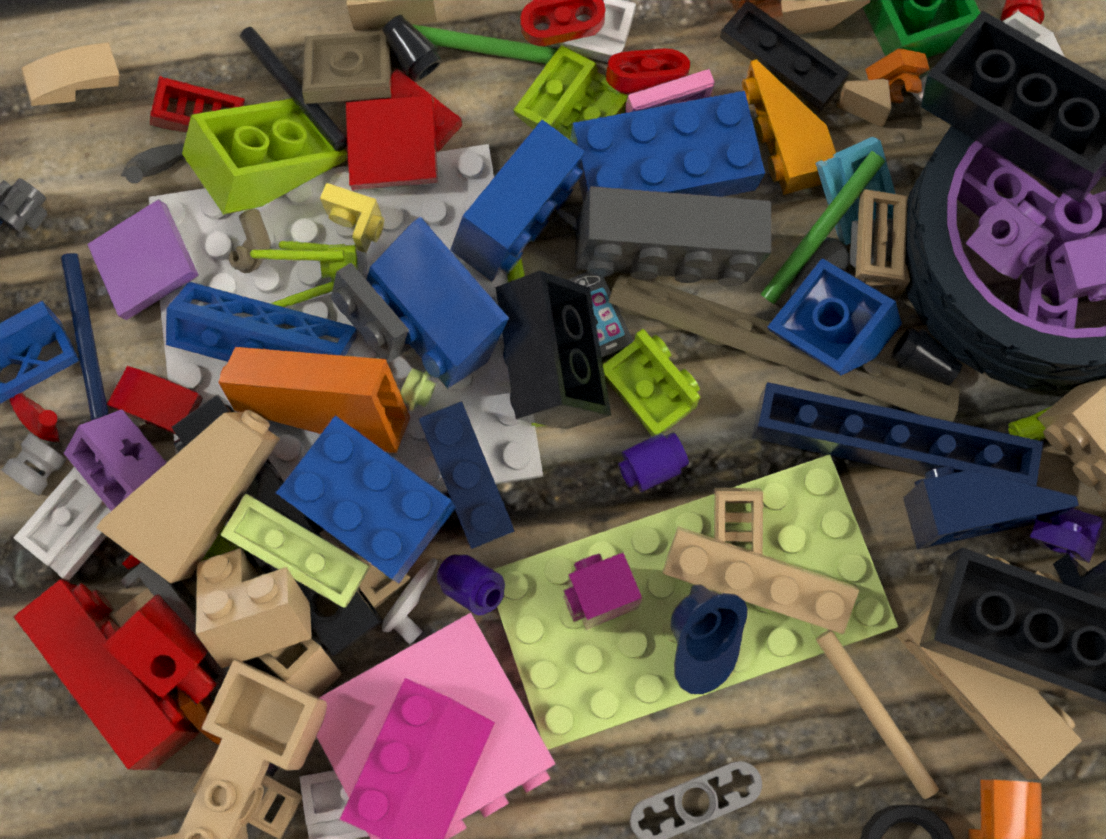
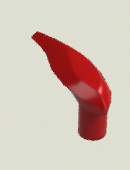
M22 392L9 399L15 414L32 434L42 440L60 442L59 432L56 427L57 415L54 411L44 410L41 405L26 397Z

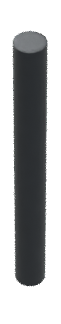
M253 27L243 29L240 33L241 40L335 151L343 150L348 145L347 137L318 103L305 104L302 93L303 85Z

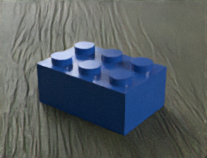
M541 120L463 214L450 251L492 282L501 270L509 274L523 256L524 252L522 251L530 240L534 242L540 236L549 222L547 219L553 211L561 209L574 190L572 188L583 173L578 168V165L585 151L544 120Z
M336 415L276 492V494L397 583L401 582L456 508L452 500Z

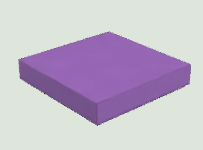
M159 199L87 244L118 316L125 320H128L199 276L167 204Z

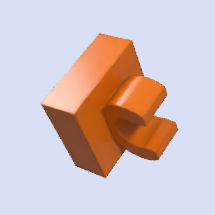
M898 48L865 70L868 80H888L891 102L902 103L904 102L901 93L902 86L905 84L907 92H921L922 82L918 76L928 71L929 65L924 53Z

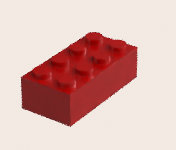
M60 579L13 616L126 768L128 770H156L200 733L180 709L179 698L174 700L169 693L163 698L157 696L102 646L119 629L109 615L114 609L106 597L97 589L91 592L82 583L77 586Z

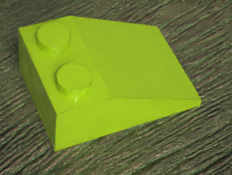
M292 99L192 114L182 155L223 215L262 207L346 161L348 156L345 149L341 151L333 149Z

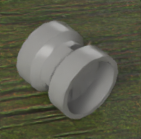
M29 433L21 443L22 451L16 458L9 459L1 470L39 496L48 485L47 477L52 471L59 470L67 458ZM26 460H28L29 462H31L32 464H34L36 467H38L39 469H41V471H40V472L36 471L35 469H33L32 467H30L29 465H27V464L24 463V462H25Z

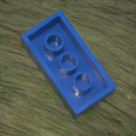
M745 91L574 122L572 126L570 140L585 151L578 165V168L583 171L579 178L583 202L590 186L725 197L756 191L765 175Z

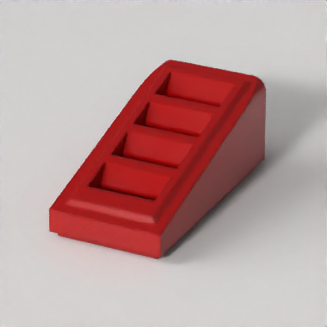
M159 76L150 114V125L187 133L191 118L184 116L187 101L195 102L193 114L202 113L204 104L213 105L211 111L221 110V106L228 108L244 106L245 98ZM170 98L178 99L175 113L167 111Z

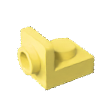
M326 183L320 200L326 214L329 215L328 218L334 223L348 228H352L356 224L352 235L353 241L358 251L367 253L371 241L377 242L384 227V217L381 215L377 200Z

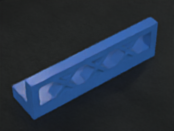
M193 282L186 284L168 305L166 311V345L226 362L229 361L235 347L345 356L357 336V329L348 324ZM195 299L209 303V305L199 306L192 304L191 301ZM246 313L253 316L243 318L233 314ZM286 324L296 328L283 329L276 326ZM331 336L338 338L339 341L335 343L318 337Z
M43 301L0 323V374L3 368L12 363L22 365L15 379L8 383L0 382V404L80 361L62 322ZM55 340L58 341L63 353L47 362L37 360L42 347Z

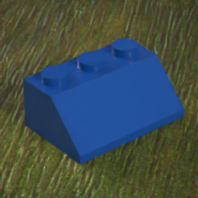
M421 217L414 220L370 266L366 280L409 329L405 344H409L421 357L425 369L432 377L438 378L448 389L488 363L509 317Z

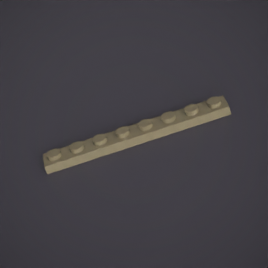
M621 273L613 286L608 303L619 306L622 311L628 314L644 315L661 321L669 329L686 330L695 333L711 344L731 346L744 351L753 359L760 361L770 360L784 365L797 375H811L828 381L839 390H853L870 396L877 403L884 406H898L918 415L953 422L958 412L959 389L875 359L840 376L770 332L768 325L771 322L651 279H635L631 277V273Z

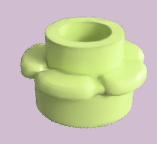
M412 368L403 384L400 394L404 403L409 405L408 410L413 411L417 405L426 407L434 392L436 383L429 380L431 375L427 370L424 373L416 368Z

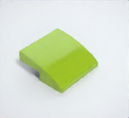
M561 45L513 111L519 119L532 129L541 120H544L570 140L574 122L625 113L629 94H622L611 87L606 81V76L598 72L595 62Z

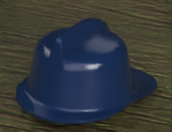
M695 584L691 587L689 595L683 598L671 615L670 627L677 641L674 677L679 687L689 694L702 695L715 690L727 680L735 668L748 613L745 601L738 595L730 593L718 594L715 591L708 590L703 585Z

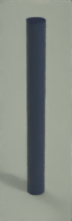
M67 253L60 258L92 421L109 413L79 256L76 253Z

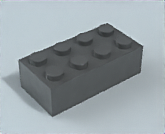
M590 186L576 219L575 269L587 270V273L592 276L604 277L618 272L631 273V277L640 280H650L657 276L675 277L676 281L682 283H694L701 279L718 280V283L724 286H738L748 282L771 254V201Z

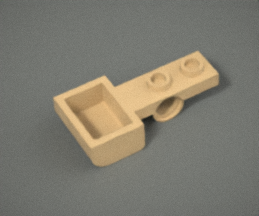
M233 660L201 728L222 738L176 839H236L240 828L249 823L261 803L264 788L260 784L269 764L273 763L285 770H299L303 766L325 718L327 710L326 701L242 661Z

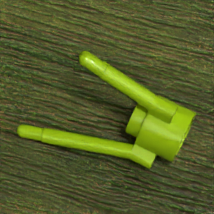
M280 241L278 246L284 250L254 249L250 252V256L254 259L320 261L322 278H331L329 283L271 303L281 307L292 306L332 292L336 272L350 263L358 270L356 245H327L298 241Z

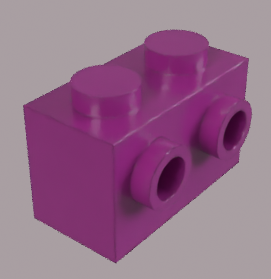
M623 552L603 560L601 554L589 556L574 564L576 570L568 574L569 588L563 590V597L573 622L582 619L586 630L639 608L642 596Z

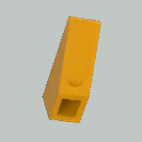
M758 60L750 61L747 77L742 80V89L745 91L748 105L753 104L757 114L755 129L758 139L761 143L766 142L770 153L767 161L772 180L774 182L779 181L783 195L822 185L815 163L820 160L826 161L833 158V154L836 153L827 125Z

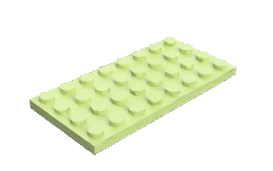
M831 455L733 487L760 488L763 491V555L858 587L859 593L844 634L833 631L843 647L898 627ZM714 494L493 569L504 578V596L497 608L540 737L548 750L824 654L815 639L829 629L745 602L748 613L743 629L740 652L735 668L727 680L715 690L702 695L689 694L679 687L674 677L677 641L670 627L671 615L683 598L689 595L691 587L695 584L665 575L662 570L677 526L714 538ZM725 503V511L751 512V503ZM725 522V530L751 531V522ZM726 542L751 550V542ZM623 552L642 596L639 608L586 630L582 619L573 622L563 597V590L569 588L568 574L576 570L574 564L584 558L601 554L603 560Z

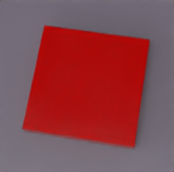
M432 95L346 102L349 186L352 190L438 183L435 107Z

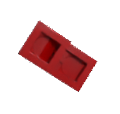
M127 365L107 405L117 411L123 410L126 415L146 424H153L176 435L171 427L199 408L203 397L199 393Z

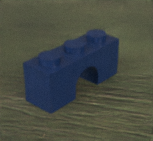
M460 401L418 418L450 498L456 506V513L471 549L515 532L463 402Z

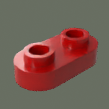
M533 0L523 8L520 15L522 35L529 43L536 46H549L593 36L604 25L605 4L603 0ZM580 15H588L591 19H589L588 21H580L577 19V17ZM542 23L549 26L546 30H538L535 27Z
M669 48L619 52L612 55L608 60L606 81L611 87L622 94H633L688 76L691 63L685 54Z

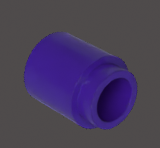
M672 432L666 436L659 433L622 451L624 461L618 463L619 470L627 486L631 488L636 485L640 492H644L681 474V468L689 465V460L681 441Z
M451 555L442 562L438 569L437 582L441 586L442 592L472 613L485 615L497 608L501 603L505 589L504 578L501 574L470 555Z

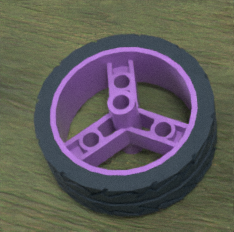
M950 126L910 191L907 202L905 265L907 264L910 283L906 287V292L924 325L927 324L928 330L933 337L953 357L979 373L983 374L985 371L991 379L1023 389L1057 391L1058 386L1063 390L1074 389L1078 384L1106 379V326L1074 329L1078 297L1061 301L1049 255L1063 243L1106 234V191L1094 195L1089 193L1082 203L1077 202L1064 193L1058 198L1011 161L955 127ZM999 191L1007 197L1005 198L1006 200L1018 206L1025 200L1047 217L1042 225L1053 233L1054 236L1047 243L1048 249L1043 258L1022 272L1017 312L992 294L975 274L963 251L957 228V200L981 218L991 206L999 204L1003 199L996 192ZM1041 295L1049 297L1054 306L1047 304Z

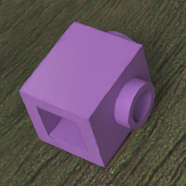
M1106 234L1063 243L1049 255L1061 301L1086 295L1089 296L1090 302L1106 299Z

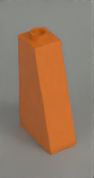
M235 347L227 365L222 368L218 381L234 411L244 412L245 410H250L264 419L318 434L324 431L336 415L383 451L389 453H397L411 418L386 359Z

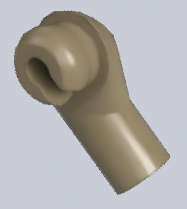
M258 209L247 210L239 215L246 240L242 246L235 248L236 251L231 250L229 254V263L232 268L242 273H251L257 270L264 260L252 258L250 256L252 250H268L271 248V241Z

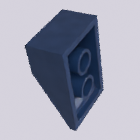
M952 466L941 467L924 473L925 478L914 482L915 487L903 497L917 550L1035 525L1036 520L1049 522L1079 506L1077 497L1074 495L973 470L954 473Z

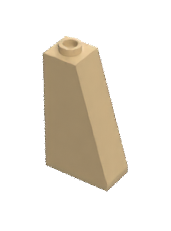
M250 410L223 413L107 514L96 528L169 583L191 578L197 568V563L201 562L280 438L268 430L270 424L267 420Z

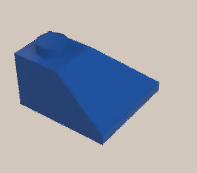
M822 258L768 325V329L842 376L875 359L902 325L896 301Z

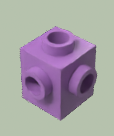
M1003 198L999 204L991 206L982 215L978 229L968 239L966 244L998 272L1017 279L1027 267L1035 265L1043 258L1048 249L1047 243L1053 238L1054 234L1042 225L1047 217L1033 205L1024 200L1018 206Z

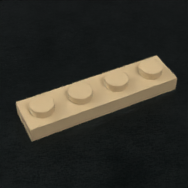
M678 526L662 570L665 575L692 584H700L707 589L719 593L736 594L745 602L841 634L845 632L859 593L857 586Z

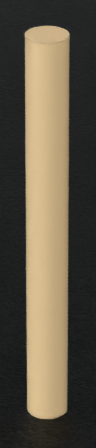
M827 630L820 634L815 640L922 798L927 799L936 794L939 790L938 786L833 631Z

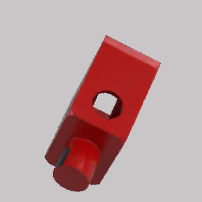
M158 593L102 644L112 656L159 697L163 698L177 686L197 705L217 686V683L198 665L208 652L207 648Z

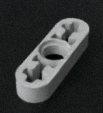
M737 761L726 764L638 802L630 814L631 829L639 839L671 838L754 802L762 789L761 776L758 770L747 762ZM736 769L740 775H749L752 783L746 786L747 795L741 797L737 791L724 794L722 798L727 802V805L718 808L717 794L708 783V780L716 777L717 787H721L733 780L731 772ZM693 787L704 790L709 798L707 811L701 816L696 817L687 814L682 806L684 793ZM673 796L674 809L677 815L684 821L683 824L674 827V819L670 817L659 823L660 832L653 835L648 828L641 830L638 821L644 818L643 809L651 806L655 813L669 809L664 799Z

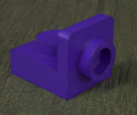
M1071 509L1054 518L1051 524L1036 520L1030 537L1044 549L1062 555L1069 554L1075 559L1090 563L1104 521L1098 516Z

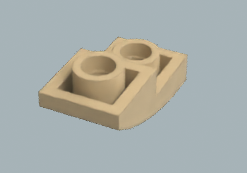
M109 42L60 51L22 67V76L31 106L75 102L76 90L119 86V72Z

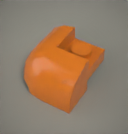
M980 780L981 829H968V839H1041V783Z

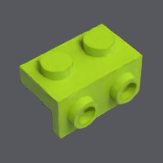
M642 328L635 334V340L604 363L603 368L605 380L653 437L659 433L664 434L697 408L700 400L697 392L700 390V387L687 370L682 369L679 371L670 361L671 352L663 340L657 335L650 337Z

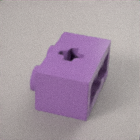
M123 410L79 425L64 452V455L110 511L167 463Z

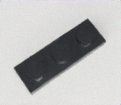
M748 0L721 30L720 38L751 61L758 60L780 82L821 111L848 79L849 72Z

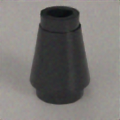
M403 15L394 17L383 27L382 31L386 35L405 75H411L415 81H420L441 64L442 59L437 54L439 48L409 21H406Z
M909 327L899 338L891 353V358L898 361L899 368L939 383L941 382L947 386L953 383L962 368V363L955 360L947 350L923 329L916 331Z

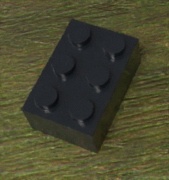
M541 270L495 287L498 306L509 317L502 332L504 341L503 358L508 367L511 386L510 403L515 412V419L569 429L612 416L590 288Z

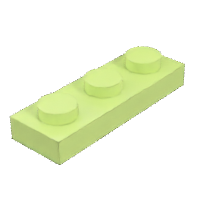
M248 494L244 495L221 533V536L275 568L282 569L287 567L294 579L343 608H347L371 567Z

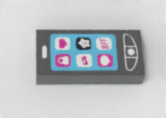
M586 271L567 279L590 288L602 361L614 357L633 342L617 305L608 303L611 292L604 277L592 276Z

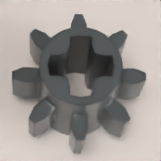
M18 178L13 186L3 180L0 183V220L18 233L22 231L26 224L33 230H36L48 215L47 211L41 207L47 198L21 178Z

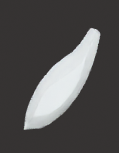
M432 558L412 578L384 617L382 631L390 632L394 628L409 645L423 632L407 615L419 603L421 593L436 568L437 559Z

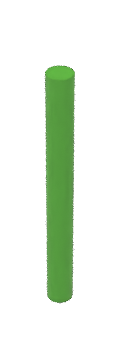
M412 24L434 45L543 64H547L557 51V48L536 46L528 43Z
M873 151L867 155L760 295L772 304L778 301L886 162L882 157Z

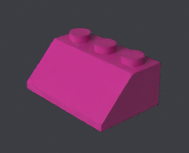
M404 678L340 820L381 839H444L495 722L441 693Z

